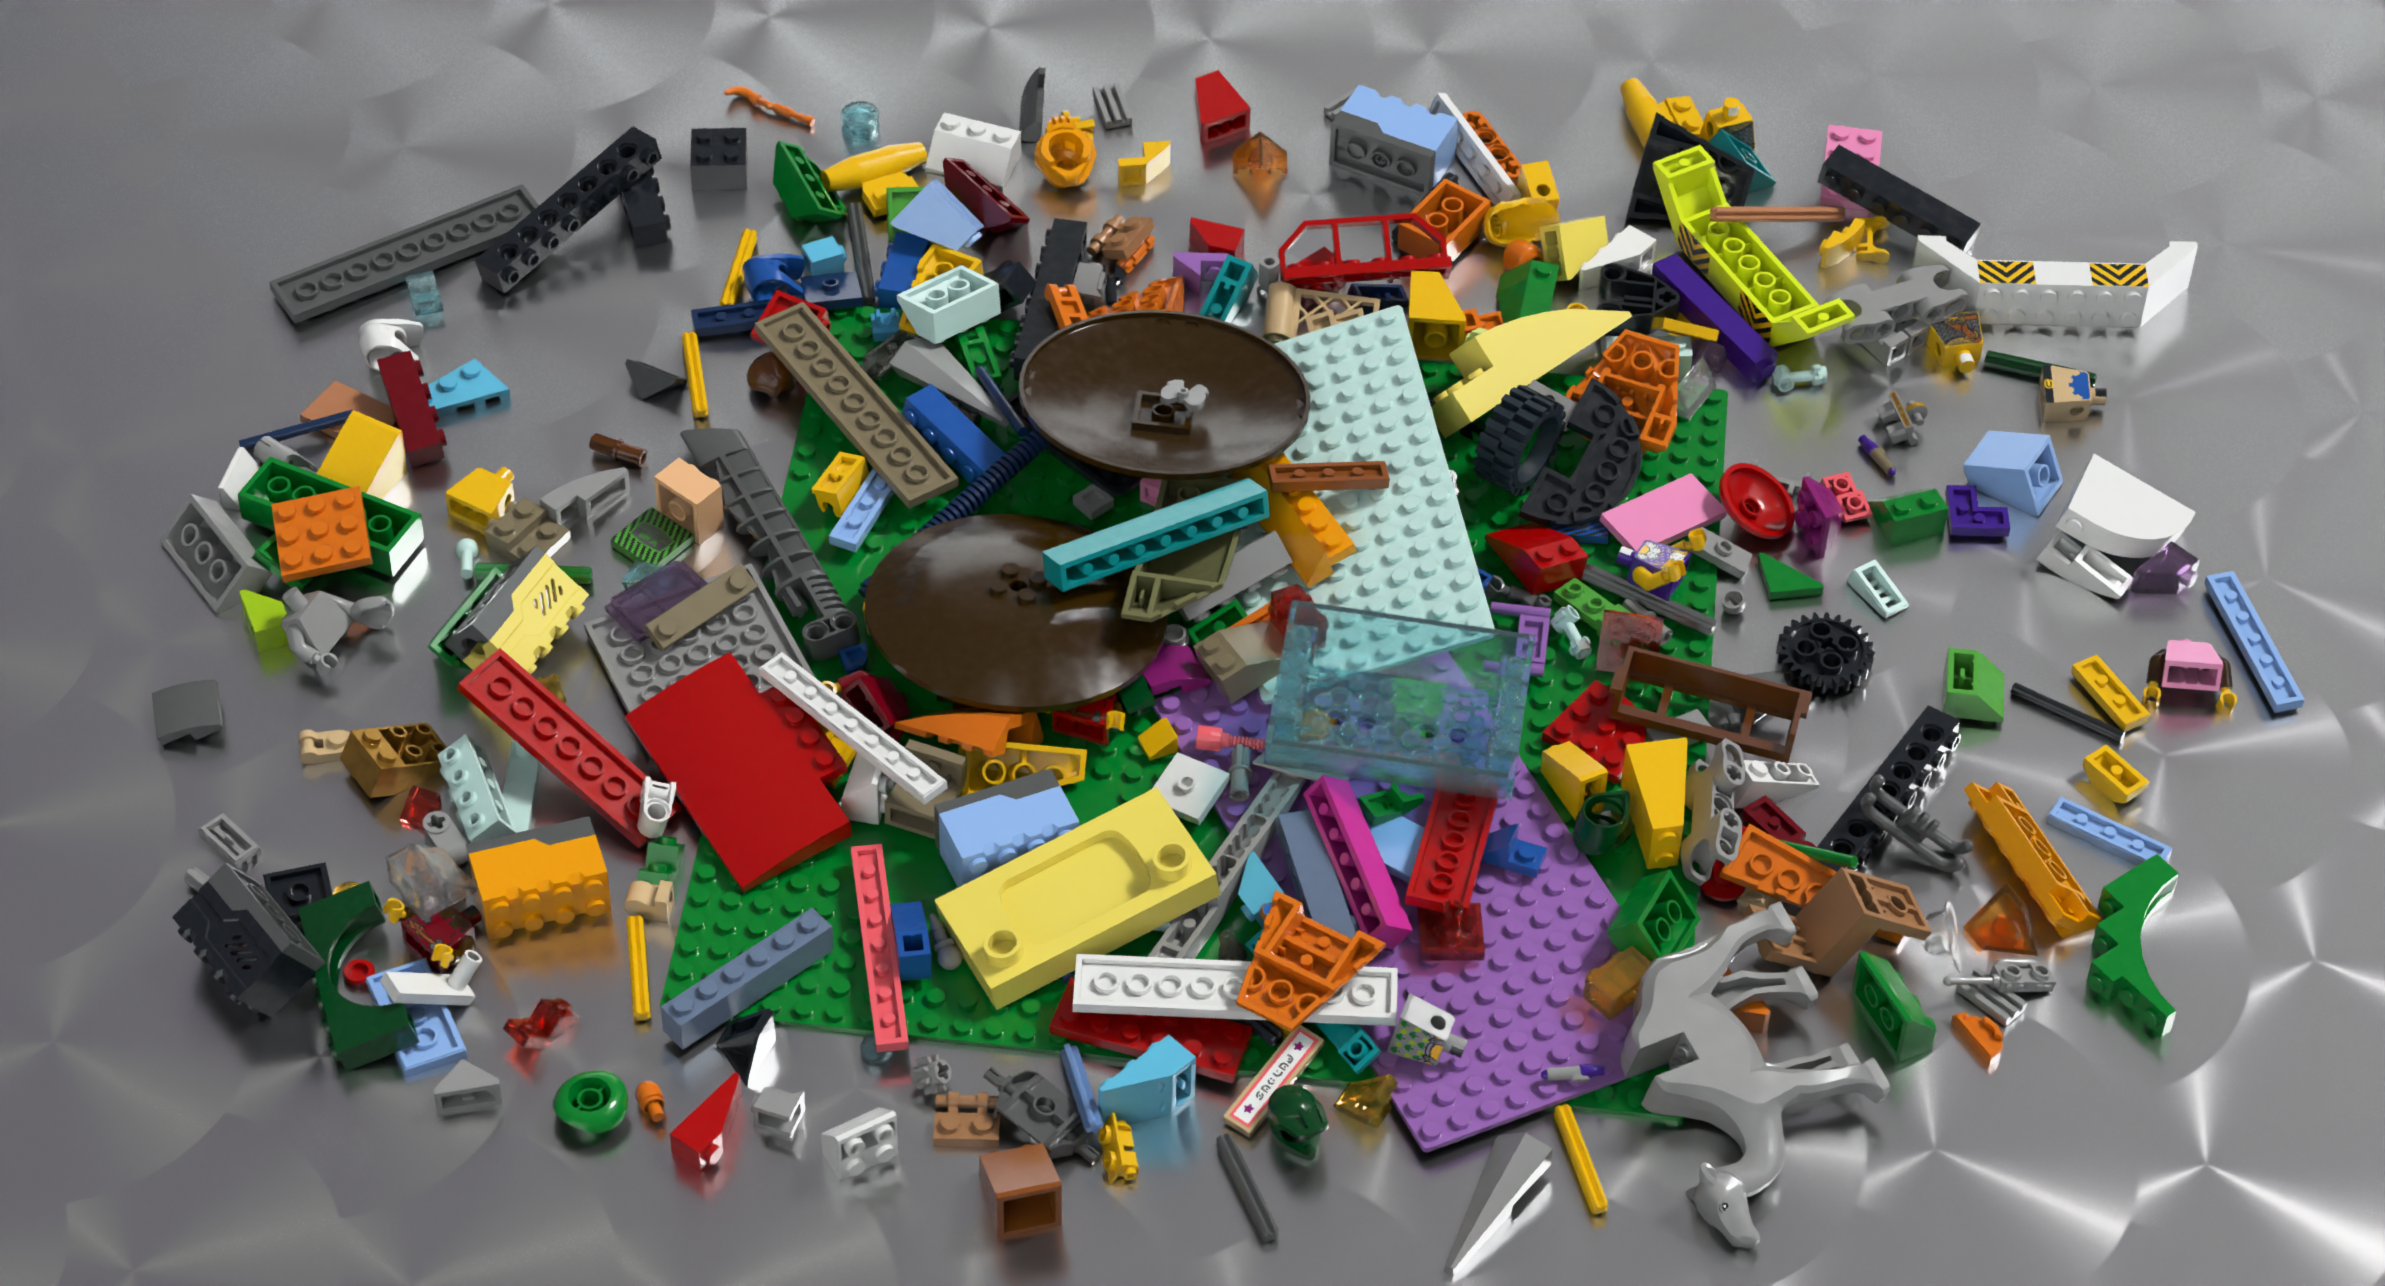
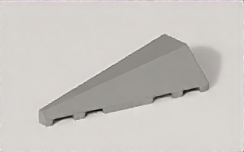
M923 337L905 341L889 362L898 376L923 387L932 384L952 404L1004 427L1009 424V421L994 400L942 343L934 344Z

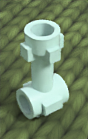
M1818 364L1811 366V370L1790 372L1787 365H1778L1772 373V380L1780 391L1787 392L1793 389L1794 383L1812 381L1813 386L1827 383L1826 366Z
M1570 605L1560 608L1550 620L1551 625L1560 634L1565 631L1570 640L1571 647L1568 650L1572 656H1575L1576 659L1588 657L1592 652L1591 642L1588 637H1581L1574 624L1580 619L1578 612Z

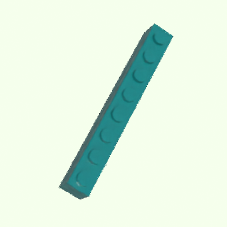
M1246 478L1042 551L1045 579L1064 592L1270 517L1268 490L1250 478Z

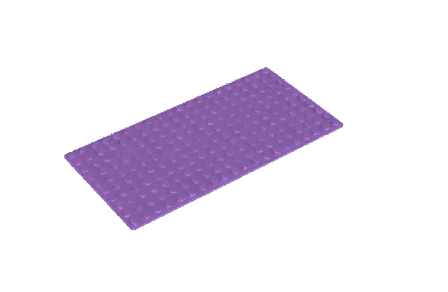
M1449 650L1269 705L1262 702L1259 688L1231 704L1212 680H1210V685L1184 695L1180 690L1155 699L1156 705H1153V709L1159 719L1166 717L1178 736L1179 752L1225 772H1228V769L1232 766V749L1234 747L1221 748V752L1196 749L1198 725L1221 727L1224 733H1230L1233 737L1236 735L1237 737L1241 736V738L1244 736L1245 738H1256V740L1258 738L1260 740L1268 739V741L1272 739L1277 742L1278 737L1308 707L1337 719L1325 744L1327 748L1330 746L1331 748L1338 747V749H1354V751L1357 749L1358 751L1362 750V752L1365 750L1366 752L1370 751V753L1373 751L1374 753H1389V755H1405V757L1408 755L1409 757L1413 756V758L1414 756L1417 758L1421 757V759L1422 757L1429 759V756L1437 757V753L1461 755V776L1501 784L1500 796L1489 833L1513 824H1519L1517 839L1547 848L1546 857L1537 878L1481 862L1467 917L1404 904L1409 883L1389 873L1413 932L1394 949L1384 948L1365 966L1398 968L1396 1026L1410 993L1453 1015L1455 1021L1450 1033L1468 1040L1461 1058L1442 1051L1438 1064L1433 1066L1387 1052L1396 1026L1361 1025L1382 1052L1370 1063V1066L1424 1152L1436 1150L1627 1079L1621 1067L1620 1055L1625 1038L1633 1024L1634 1000L1638 992L1640 980L1647 967L1622 957L1616 946L1610 941L1606 931L1621 909L1584 852L1576 847L1572 834ZM1390 680L1448 683L1446 707L1438 738L1426 737L1424 747L1412 748L1408 745L1407 738L1395 736L1388 705ZM1256 748L1255 750L1250 749L1252 777L1249 779V798L1242 802L1232 800L1229 795L1231 789L1230 780L1213 805L1214 810L1229 834L1275 772L1273 769L1253 764V761L1264 752V749L1263 751H1260V749L1256 750ZM1329 757L1330 760L1341 762L1348 765H1352V763L1354 762V760L1350 761V759L1349 761H1346V759L1339 760L1338 758L1331 759ZM1356 761L1358 769L1356 774L1349 780V783L1357 800L1360 796L1380 791L1388 792L1391 783L1398 785L1401 792L1415 795L1419 792L1425 796L1423 804L1402 815V817L1425 828L1439 778L1434 777V772H1427L1424 768L1421 770V768L1417 769V767L1413 769V767L1409 768V766L1405 768V766L1401 767V765L1397 767V765L1389 766V764L1382 765L1380 763L1379 765L1377 763H1366V761L1364 763ZM1306 780L1289 812L1309 809L1303 793L1316 781ZM1276 832L1260 860L1285 895L1298 900ZM1350 906V909H1348L1349 914L1354 915ZM1666 1062V1063H1664V1064L1658 1065V1066L1653 1067V1068H1651V1069H1654V1068H1657V1067H1659V1066L1668 1064L1669 1062ZM1592 1064L1604 1065L1605 1075L1590 1078L1589 1081L1581 1083H1571L1570 1079L1547 1081V1079L1541 1077V1072L1546 1070V1068Z

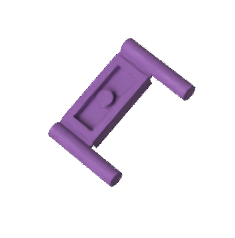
M1491 602V614L1520 617L1515 662L1484 659L1483 671L1543 677L1551 608Z

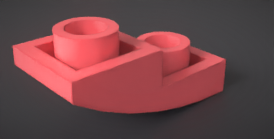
M1849 471L1822 478L1820 484L1832 490L1843 509L1842 521L1844 523L1872 517L1873 513L1862 490L1857 491Z

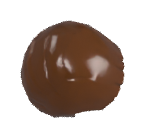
M767 352L757 357L748 369V386L757 391L765 392L770 397H778L779 393L783 390L791 392L796 387V378L773 352Z

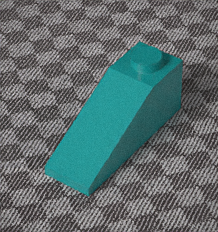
M1227 255L1199 315L1231 323L1248 300L1259 277L1254 265Z

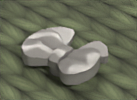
M1171 380L1162 388L1160 402L1164 405L1175 402L1182 403L1188 410L1198 412L1205 406V400L1209 396V391L1201 384L1194 386L1189 391L1188 388L1184 387L1183 380Z

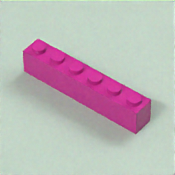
M1322 775L1303 793L1360 930L1385 942V948L1394 949L1413 932L1411 924L1349 781Z

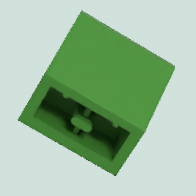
M1948 648L1943 672L1942 712L1954 718L2003 723L2004 673L1979 651Z

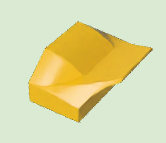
M2108 745L2102 746L2084 758L2082 766L2090 782L2112 802L2127 803L2148 788L2149 781Z

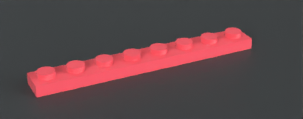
M882 844L851 847V860L876 1052L908 1050V1034Z

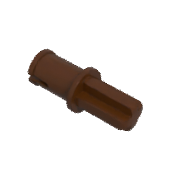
M595 433L589 443L590 449L612 456L614 461L620 459L642 467L647 458L648 452L646 449L627 444L622 438L615 440Z

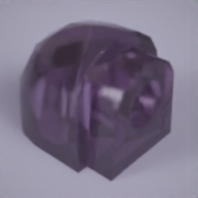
M1695 339L1692 343L1693 366L1698 371L1707 375L1719 374L1728 358L1725 347L1704 339Z

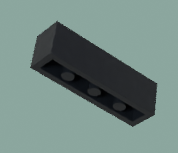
M651 167L619 195L635 248L666 243L667 231L671 230L669 215L663 214L665 212L664 198L662 195L658 196L660 193L657 177L652 178L654 167Z

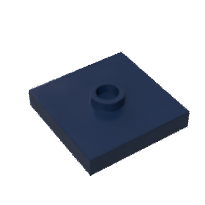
M856 271L800 277L805 301L827 310L863 306Z

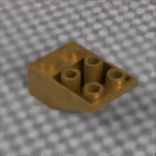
M428 723L351 730L340 760L370 798L397 795L439 774L442 766L438 754L446 749L447 746Z

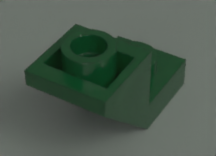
M1143 674L1130 685L1116 693L1118 701L1123 705L1124 712L1132 716L1142 715L1149 711L1148 707L1156 705Z

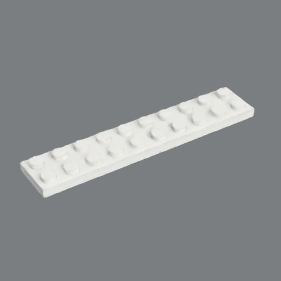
M1093 954L1076 955L1073 1012L1266 1020L1236 1004L1248 966L1251 965L1252 961ZM1364 966L1304 1022L1396 1026L1398 968Z

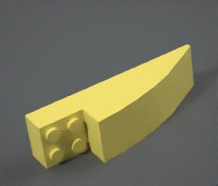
M1588 309L1549 311L1512 320L1475 336L1449 353L1464 379L1433 398L1436 404L1431 406L1437 427L1444 438H1447L1494 408L1497 404H1500L1501 398L1505 394L1509 395L1512 388H1517L1518 385H1529L1533 380L1538 379L1631 318V313L1629 311Z

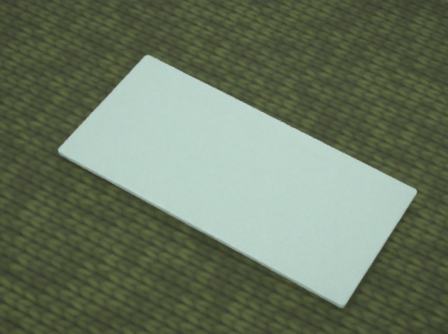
M1396 305L1275 343L1274 345L1285 352L1297 364L1308 383L1310 391V413L1307 424L1297 440L1283 452L1292 464L1385 461L1390 482L1389 488L1314 491L1353 541L1357 550L1354 554L1331 566L1334 572L1333 575L1307 588L1295 570L1288 564L1286 567L1289 571L1273 579L1269 575L1260 580L1263 586L1249 594L1244 589L1236 594L1237 600L1247 615H1250L1294 587L1300 588L1306 598L1305 602L1277 619L1303 648L1308 657L1258 687L1262 702L1269 705L1493 636L1495 634V627L1402 306ZM1230 474V475H1227V476H1220V477L1229 478V477L1231 476V474ZM1258 522L1249 524L1247 529L1241 530L1236 550L1266 534Z

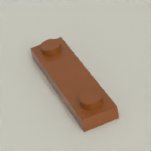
M1385 461L1268 464L1267 470L1271 491L1282 493L1292 491L1389 488L1390 482Z

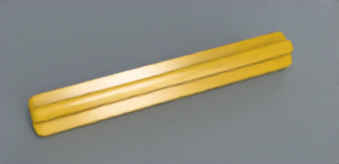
M746 228L742 231L719 301L720 306L737 303L744 281L742 266L744 262L751 258L757 241V232L754 229L749 230Z
M693 331L689 333L684 332L681 336L692 412L695 418H705L708 415V404L697 334Z
M640 915L629 916L626 919L633 1018L636 1021H647L651 1016L643 917Z
M1568 1104L1558 1105L1554 1109V1118L1589 1209L1594 1215L1605 1213L1608 1209V1201L1571 1106Z

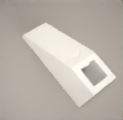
M1629 225L1621 233H1617L1607 246L1601 247L1589 262L1586 261L1582 264L1578 272V276H1580L1578 289L1583 291L1599 286L1600 270L1606 264L1614 263L1640 272L1643 271L1654 261L1657 240Z
M1744 760L1746 767L1745 781L1735 789L1734 808H1744L1765 795L1776 803L1817 789L1820 784L1814 777L1811 768L1804 763Z

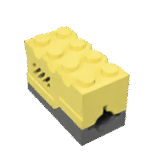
M536 545L508 566L445 642V645L472 670L476 669L501 648L528 673L532 674L537 668L534 664L537 659H543L553 648L550 643L554 638L558 640L568 630L569 626L566 623L570 618L574 620L584 610L585 607L582 603L589 594L581 586H578Z

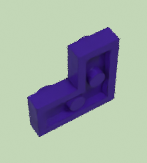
M1946 486L1945 497L1948 507L1950 535L2009 537L2010 522L2007 507H1978L1976 486Z

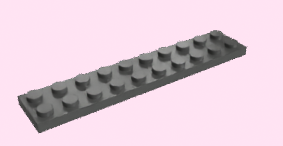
M521 184L270 281V289L292 321L298 323L488 249L539 205L524 185Z

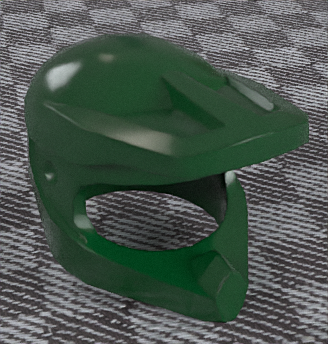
M1620 790L1594 794L1585 800L1576 817L1573 829V840L1580 851L1589 855L1599 856L1609 853L1627 842L1635 831V825L1628 820L1630 794L1628 791ZM1598 803H1610L1617 806L1623 815L1613 810L1592 812V808Z
M1283 1085L1275 1089L1268 1101V1120L1274 1141L1279 1147L1306 1160H1313L1317 1153L1320 1134L1327 1130L1329 1126L1323 1106L1312 1093L1300 1085ZM1281 1130L1300 1140L1310 1139L1300 1143L1290 1142L1283 1138Z

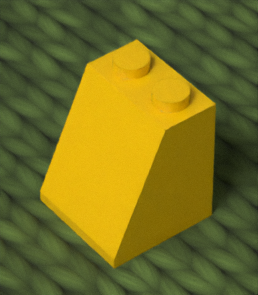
M1411 271L1407 325L1417 359L1453 361L1449 353L1464 344L1466 316L1440 272Z
M353 410L316 474L349 487L360 486L362 492L383 499L408 472L402 430Z

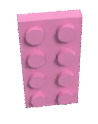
M1828 125L1824 162L1835 148L1841 145L1879 166L1882 131ZM1822 185L1820 205L1869 211Z

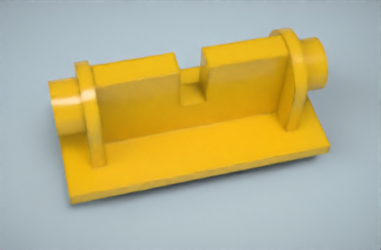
M1112 1112L1098 1133V1141L1102 1145L1104 1155L1103 1167L1107 1171L1110 1185L1114 1183L1118 1176L1124 1177L1128 1181L1134 1180L1139 1172L1136 1153L1131 1152L1134 1148L1131 1126L1124 1120L1117 1121L1115 1113Z

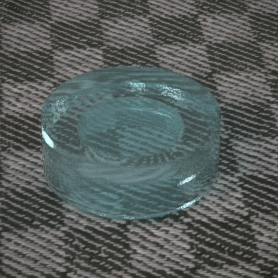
M874 1034L864 1038L860 1045L861 1059L867 1065L874 1067L883 1066L893 1056V1051L876 1052Z

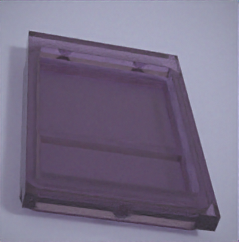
M683 560L672 561L612 597L611 603L604 606V608L638 643H641L649 638V635L644 630L646 624L708 583Z

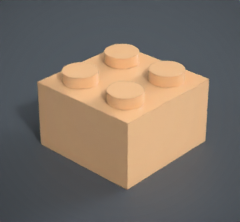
M677 458L654 476L657 511L693 533L695 543L701 545L724 527L722 486L717 480L709 478L694 465L688 464L680 458Z

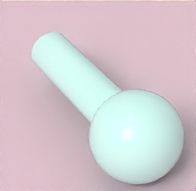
M464 538L456 544L455 553L461 559V577L470 579L473 575V558L478 555L479 547L474 540Z

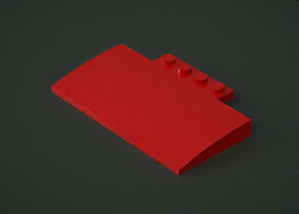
M731 652L678 680L625 716L626 722L669 784L670 782H676L675 794L742 892L852 836L849 819L824 785V783L848 772L847 764L811 715L774 686L759 693Z

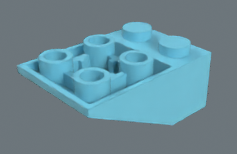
M1167 1035L1160 1042L1151 1044L1143 1055L1136 1060L1129 1061L1121 1072L1113 1078H1107L1098 1089V1109L1103 1124H1105L1112 1112L1115 1113L1117 1121L1124 1120L1127 1124L1173 1114L1195 1097L1196 1056L1170 1035Z

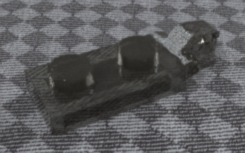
M900 329L863 356V362L860 367L875 383L877 377H882L893 370L889 362L903 343L921 337Z

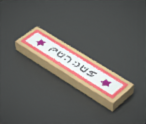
M1302 1025L1291 1032L1224 1114L1223 1122L1250 1138L1268 1116V1101L1271 1094L1280 1086L1294 1084L1322 1049L1324 1039Z

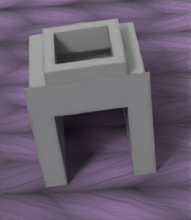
M1079 262L1073 284L1078 290L1083 306L1097 309L1103 306L1102 299L1107 284L1106 273L1103 272V266L1096 262Z
M764 1086L760 1094H755L751 1103L755 1127L788 1137L792 1136L805 1111L804 1090L792 1094L778 1088Z

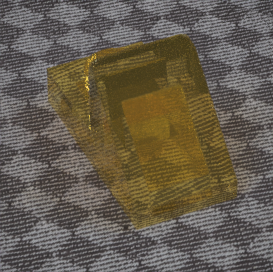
M1389 1074L1349 1083L1333 1106L1336 1110L1373 1128H1377L1391 1110L1392 1106L1389 1101L1392 1098L1391 1093L1398 1085V1082Z

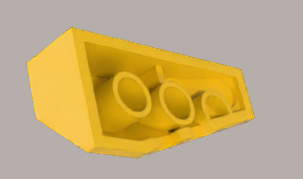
M933 243L919 260L918 272L911 288L960 265L984 276L982 260ZM903 311L899 322V329L917 335Z
M1006 742L1005 754L991 758L983 755L984 750L975 748V751L971 752L961 749L962 745L958 746V754L967 757L966 782L959 795L960 797L1046 769L1052 770L1060 786L1084 781L1087 750Z

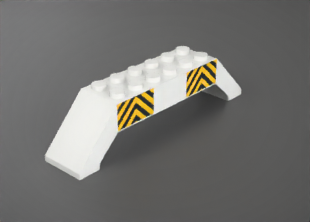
M1918 235L1912 268L1937 264L1948 266L1951 270L1949 283L1942 289L1954 290L1960 288L1966 290L1969 294L1968 305L1960 313L1978 311L1980 324L2140 328L2188 288L2198 246L2197 242L2169 241L2168 247L2145 264L1976 260L1946 241V236ZM1941 273L1937 274L1933 280L1937 279ZM1960 299L1953 301L1948 306L1955 305Z

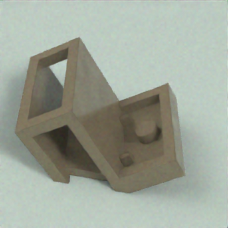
M909 739L905 749L947 781L948 788L923 805L896 783L885 800V824L935 839L934 805L958 798L966 782L967 757Z

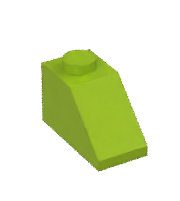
M245 589L240 590L242 611L258 652L287 645L286 632L281 625V620L287 614L283 603Z

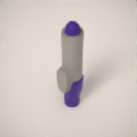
M1592 1064L1546 1068V1070L1541 1072V1077L1547 1079V1081L1570 1079L1571 1083L1587 1082L1592 1077L1605 1075L1604 1065Z

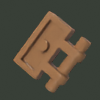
M1116 215L1103 225V231L1100 234H1095L1090 240L1087 252L1091 256H1095L1098 252H1103L1105 259H1128L1152 232L1155 224L1152 218L1133 216L1125 221L1121 215Z
M949 1091V1095L936 1094L935 1107L948 1108V1112H935L934 1146L999 1148L1000 1113H998L996 1118L993 1117L994 1113H988V1109H995L998 1096H988V1092H978V1095H959V1092ZM959 1108H978L977 1113H958Z

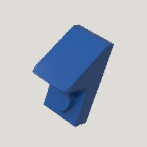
M1513 824L1489 833L1482 862L1537 878L1546 857V847L1517 839L1519 824Z

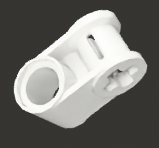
M645 776L640 793V810L637 823L639 832L645 837L657 838L663 834L671 814L676 782L666 784L652 781L651 777Z

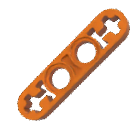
M1477 111L1463 113V117L1480 139L1491 140V142L1484 143L1491 154L1504 157L1503 159L1496 160L1505 172L1507 169L1506 174L1517 186L1521 163L1481 113Z

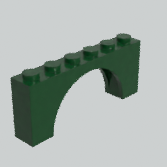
M370 881L298 908L301 921L297 923V928L326 962L311 977L315 988H319L320 993L315 995L321 1012L326 1014V1018L322 1019V1023L328 1037H332L333 1040L332 1043L328 1044L334 1061L340 1060L346 1071L420 1043L413 1017L404 1003L367 1006L349 1001L339 993L338 977L345 956L364 934L386 922L380 898Z

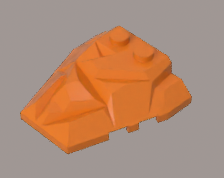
M1625 329L1603 352V358L1594 368L1590 366L1585 372V378L1577 386L1573 384L1565 397L1578 403L1591 378H1594L1612 390L1621 399L1620 403L1628 414H1632L1640 432L1639 440L1642 456L1647 451L1653 453L1667 451L1677 428L1680 345ZM1581 435L1585 440L1591 441V439Z

